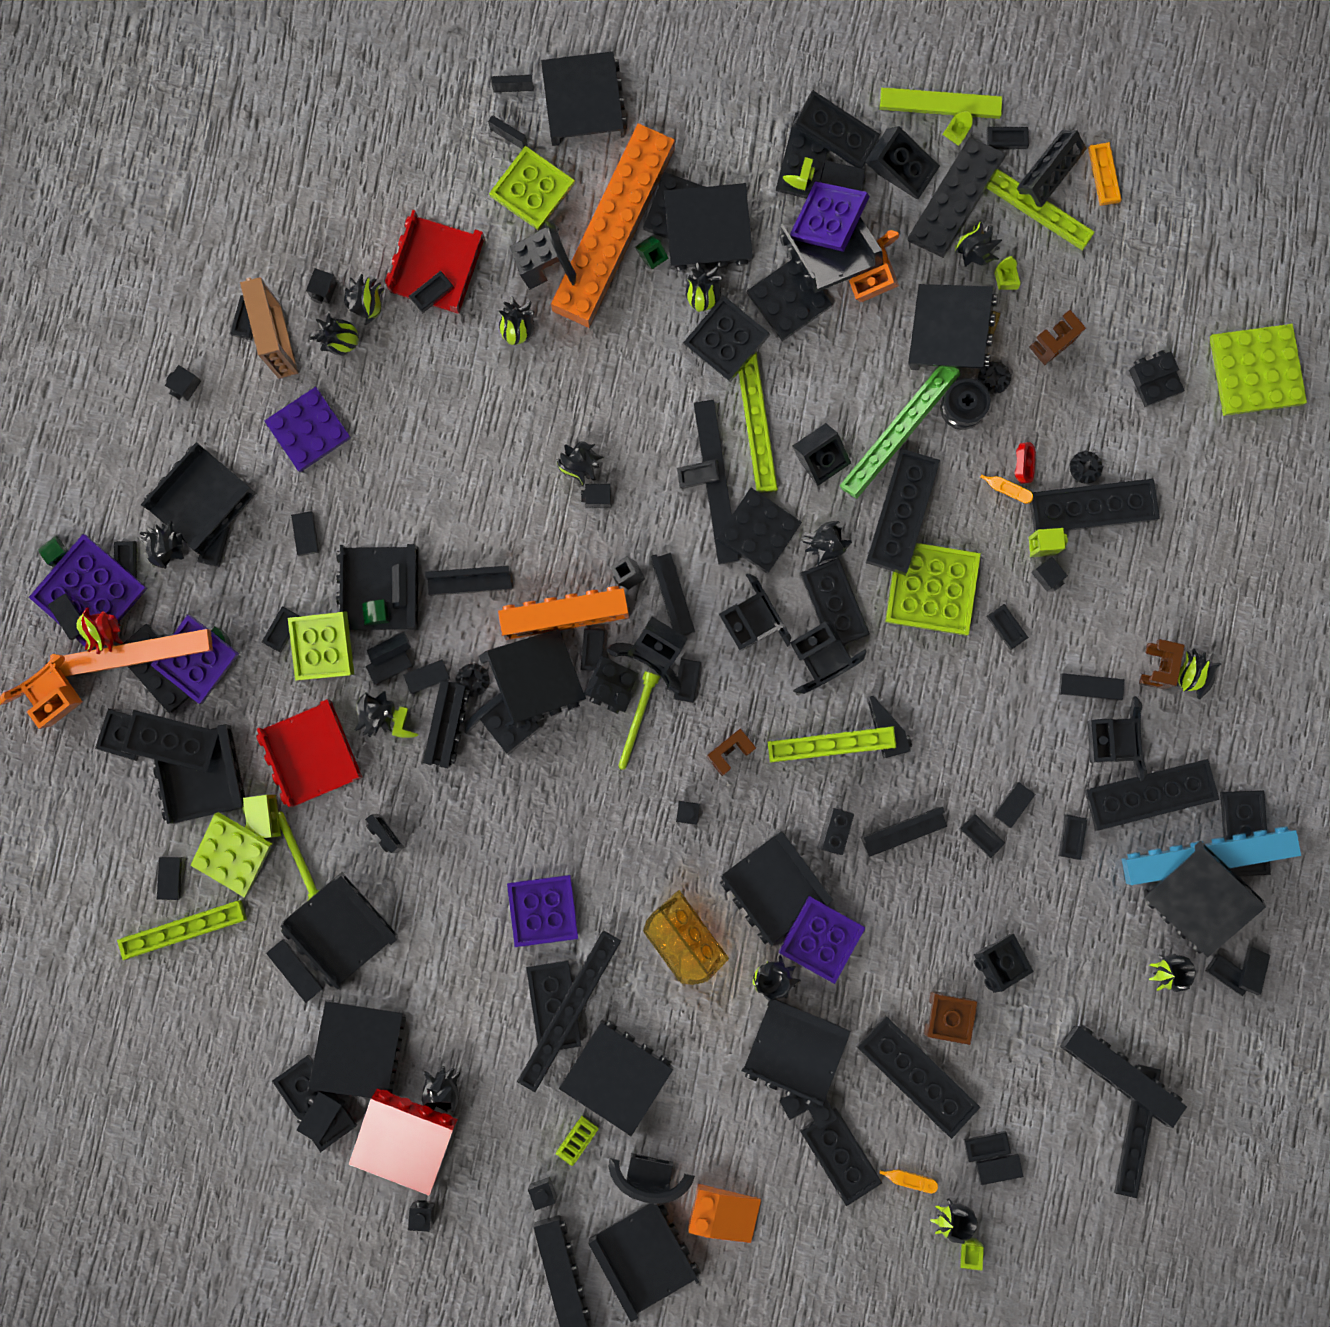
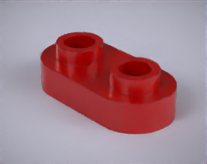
M1031 442L1020 443L1016 450L1015 477L1021 484L1031 483L1035 474V447Z

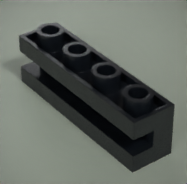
M444 679L440 680L423 760L424 764L440 765L439 767L446 769L451 767V764H455L457 752H454L456 743L459 744L462 734L459 731L460 723H464L466 711L463 710L464 703H468L470 697V690H467V684Z

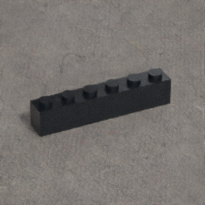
M1073 1026L1060 1047L1163 1125L1174 1128L1187 1108L1182 1103L1183 1099L1176 1093H1169L1163 1089L1165 1085L1157 1079L1153 1078L1151 1080L1147 1077V1072L1138 1065L1132 1066L1128 1063L1129 1058L1124 1054L1112 1051L1110 1049L1111 1045L1101 1038L1098 1040L1092 1036L1093 1031L1086 1026Z
M560 1215L536 1221L533 1228L559 1327H590L588 1322L591 1320L588 1306L584 1307L582 1299H585L583 1286L578 1285L577 1277H579V1270L577 1264H573L571 1259L574 1252L571 1242L567 1243L565 1234H568L565 1220L561 1221Z

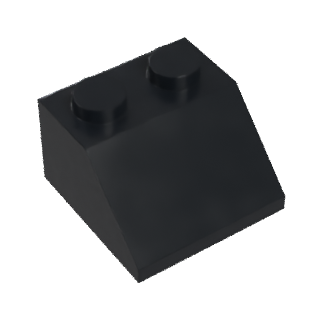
M827 423L792 445L798 460L817 486L851 464L838 432Z

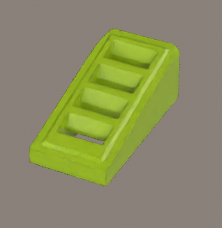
M581 1116L555 1154L573 1166L599 1128L584 1116ZM581 1124L591 1131L589 1135L579 1128ZM575 1132L584 1137L585 1141L583 1142L574 1135ZM569 1141H574L576 1144L580 1146V1148H575L573 1145L569 1143ZM566 1147L575 1155L572 1157L564 1151V1148Z

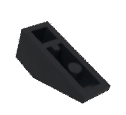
M874 696L868 697L867 702L875 729L894 726L897 748L881 749L883 759L911 752L912 741L910 736L906 735L905 730Z

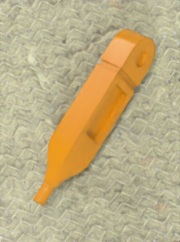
M980 476L994 490L1024 504H1029L1033 501V494L1025 488L1001 477Z
M899 1169L887 1172L880 1170L879 1174L885 1175L893 1183L931 1194L935 1193L938 1189L936 1181L929 1177Z

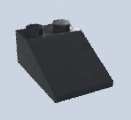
M900 126L886 129L865 160V163L879 176L915 199L920 198L940 167Z

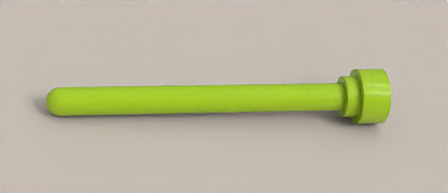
M644 672L642 678L644 680V688L618 765L621 770L627 767L652 688H655V685L659 683L661 676Z
M278 811L280 828L309 892L308 898L310 899L319 890H317L284 813Z

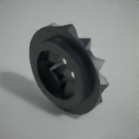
M991 361L990 366L986 367L985 374L980 369L978 381L986 387L989 393L998 394L1008 388L1012 374L1009 372V367H1006L1002 362ZM993 371L996 372V375L1002 376L998 378L997 383L994 381V378L989 377L992 376Z
M1088 450L1078 452L1070 462L1071 475L1080 483L1088 484L1095 482L1102 475L1104 467L1101 462L1102 458H1099L1096 452H1089ZM1091 461L1090 468L1092 470L1089 469L1083 474L1084 466L1082 463L1086 464Z
M472 663L466 664L459 669L456 682L468 685L467 690H470V697L483 694L489 686V674L483 666ZM474 671L475 678L481 680V682H474L471 689L470 682L464 680V678L471 677Z

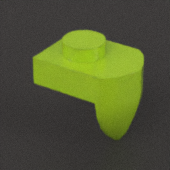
M971 111L957 113L942 135L959 146L973 124Z
M805 157L800 176L786 175L783 176V179L791 186L805 190L808 179L812 180L815 168L811 167L813 159Z
M1009 256L998 264L994 272L998 290H1016L1021 285L1017 272V262L1012 256Z
M399 707V710L394 711V718L391 721L394 722L393 736L412 738L419 735L403 730L409 709Z
M972 1237L965 1241V1244H961L960 1268L983 1271L984 1246L978 1239Z

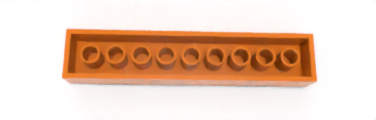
M639 123L637 124L571 261L576 272L575 285L571 284L565 273L551 302L552 312L590 328L675 150V139Z

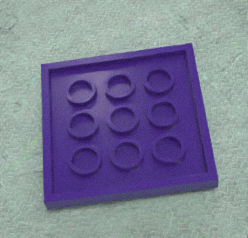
M82 534L28 598L58 624L59 622L48 607V604L65 593L70 596L81 615L88 607L90 615L100 614L104 611L108 615H114L119 623L148 588L91 538ZM82 635L75 638L83 646L86 645V640Z

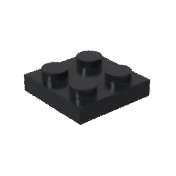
M371 814L365 819L368 822L366 825L367 829L372 835L376 834L380 838L379 844L386 853L388 851L390 853H398L405 848L380 814Z

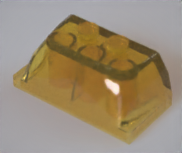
M680 890L673 893L645 922L644 934L682 984L695 985L710 980L729 960L727 954Z

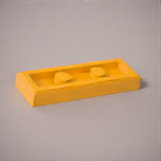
M1110 142L1090 145L1088 151L1099 205L1120 203L1121 195Z

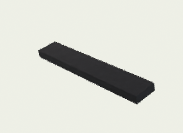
M1138 1064L1139 1067L1147 1072V1077L1151 1080L1155 1078L1159 1081L1161 1069ZM1131 1101L1114 1193L1137 1199L1153 1116L1133 1101Z

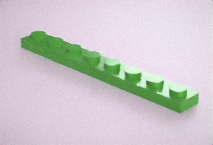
M939 366L839 485L843 491L856 499L862 494L961 375L958 369Z

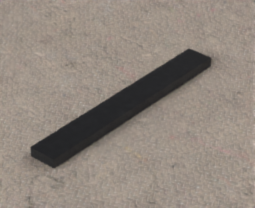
M714 400L694 402L702 462L718 460L721 481L706 484L718 565L739 562L738 554L716 539L732 516Z
M605 930L602 931L518 1078L517 1082L533 1092L537 1091L622 940Z

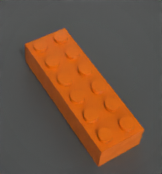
M619 586L608 587L605 592L590 590L586 592V595L578 596L577 593L565 595V599L557 600V597L546 598L543 603L537 604L536 601L524 602V606L521 607L506 605L502 607L503 610H498L501 632L505 640L539 635L556 629L561 631L629 618L624 588L619 589Z

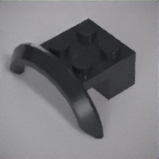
M546 221V228L510 246L518 272L529 290L547 282L548 279L544 269L559 261L571 284L575 285L576 272L559 237V227L557 224Z
M747 573L746 576L756 595L719 613L735 644L741 652L778 631L787 647L790 646L791 635L773 607L758 578Z
M651 616L634 645L614 643L607 648V652L613 657L627 656L646 664L663 678L669 691L674 693L680 692V681L670 666L673 665L688 638Z
M828 621L791 641L790 644L800 661L805 662L814 680L794 689L793 692L800 694L808 693L840 676L864 661L866 649L851 658L834 626Z
M499 693L466 722L465 733L470 732L481 721L506 754L509 755L542 728L537 722L533 723L532 719L526 721V725L515 729L514 726L506 728L505 724L509 723L511 719L502 695Z
M1136 696L1132 698L1130 719H1094L1087 721L1090 763L1133 761L1136 776L1139 781H1143L1147 775V768L1143 758L1141 741L1142 702Z
M631 1153L625 1179L620 1170V1160L609 1158V1172L615 1185L624 1194L645 1203L660 1204L680 1198L691 1187L695 1175L684 1173L680 1183L670 1189L673 1161Z

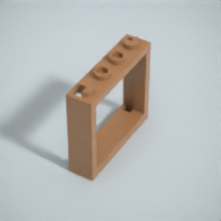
M249 277L246 281L240 282L259 357L278 379L299 374L281 304L261 277L255 279Z

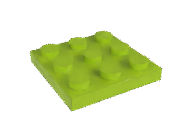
M525 146L490 191L489 195L539 231L573 187L575 180Z
M347 611L288 618L295 681L355 675Z
M217 812L214 814L190 866L245 898L253 886L272 843Z

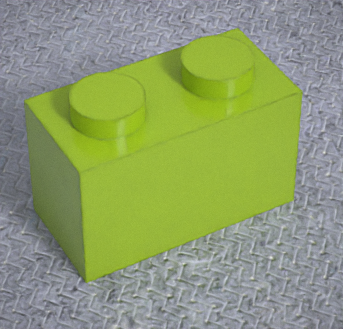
M1063 528L1040 529L1028 537L1030 557L1055 556L1063 551L1068 543L1067 535L1064 534Z
M276 794L243 798L244 807L242 809L246 819L245 828L264 839L280 837L281 831Z

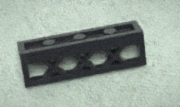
M1061 130L1018 185L1017 190L1019 194L1031 195L1037 207H1042L1087 150L1078 130ZM1076 143L1078 150L1073 155V146ZM1066 157L1065 167L1061 169L1062 160ZM1055 171L1054 181L1050 184L1051 174ZM1043 186V195L1040 197L1038 190Z
M671 553L657 556V554L652 555L651 562L672 629L684 636L695 633Z
M509 565L425 572V578L428 580L429 596L512 590V575Z
M934 808L862 836L861 840L868 857L948 827L943 813H945L944 808Z

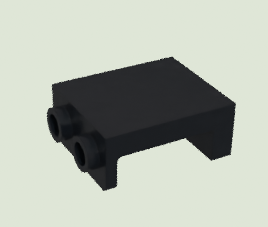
M828 808L817 849L843 855L854 814L837 808Z

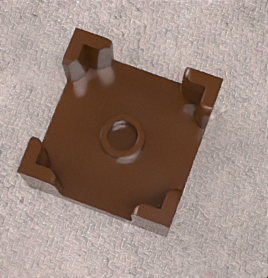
M1071 310L1063 315L1065 321L1061 320L1053 327V330L1058 335L1056 339L1045 329L1036 337L1038 341L1029 346L1044 366L1075 342L1086 329Z
M1158 639L1156 644L1147 643L1145 653L1161 657L1159 671H1153L1151 676L1142 674L1139 684L1163 690L1177 686L1185 645Z
M741 728L706 756L721 776L731 769L721 755L724 753L727 756L736 749L733 746L734 744L739 747L745 756L756 749L755 745Z
M930 991L929 1002L932 1005L929 1023H925L924 1035L930 1038L970 1045L977 1001Z

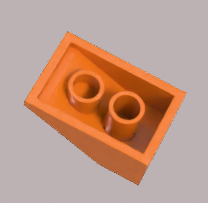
M698 1183L688 1224V1233L712 1239L751 1243L761 1199Z

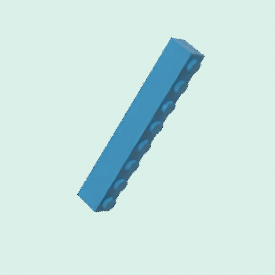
M1288 826L1277 827L1275 832L1267 833V830L1255 831L1253 836L1247 837L1246 834L1233 835L1231 840H1225L1224 837L1211 839L1212 843L1205 844L1229 868L1301 856L1297 831L1288 829ZM1199 841L1190 843V847L1183 848L1182 845L1170 846V850L1161 851V848L1148 850L1149 854L1140 855V852L1127 854V858H1121L1126 884L1136 885L1163 880L1195 852L1194 846Z

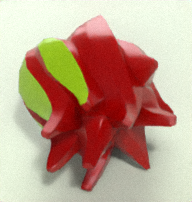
M87 607L78 618L77 629L85 638V650L89 653L96 646V654H100L105 644L109 651L112 652L113 641L121 645L123 644L118 636L121 624L118 623L114 615H108L104 611L100 614L90 615L89 608Z

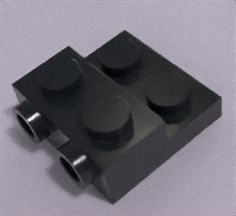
M1165 350L1153 354V358L1150 360H1146L1145 357L1135 361L1134 366L1129 370L1144 407L1185 391L1177 374L1179 367L1172 351L1165 353Z
M600 656L584 695L590 697L589 701L598 706H601L602 703L607 705V710L618 714L619 711L626 712L634 694L631 690L639 673Z
M1014 933L1007 935L994 944L986 946L974 954L976 958L974 964L979 971L983 972L986 977L984 980L985 986L993 991V993L1003 992L1034 972Z

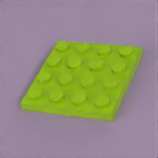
M1293 324L1212 334L1209 337L1223 416L1301 406L1307 403Z
M916 543L907 574L902 575L892 572L885 623L968 636L981 553Z

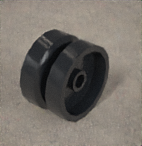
M966 378L956 381L950 386L941 400L940 411L942 418L954 429H972L980 423L990 408L991 399L988 390L982 383L974 379Z

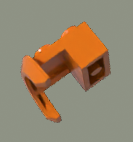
M890 230L883 237L876 240L882 249V266L849 280L855 299L862 303L899 286L886 251V247L899 238L898 232Z
M52 654L50 661L41 670L0 696V705H3L25 694L33 705L27 713L38 729L53 726L83 701L59 669L65 661V657L59 654Z

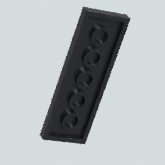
M969 137L907 237L908 242L944 258L1003 162L1005 153Z
M900 448L867 556V564L902 575L907 574L940 463L939 459Z
M1154 478L1031 492L1033 494V501L1030 505L1034 532L1040 529L1063 528L1064 531L1157 521L1160 519Z
M1208 759L1148 773L1143 781L1133 777L1084 790L1095 831L1220 800Z
M886 1015L856 1046L951 1139L981 1108Z

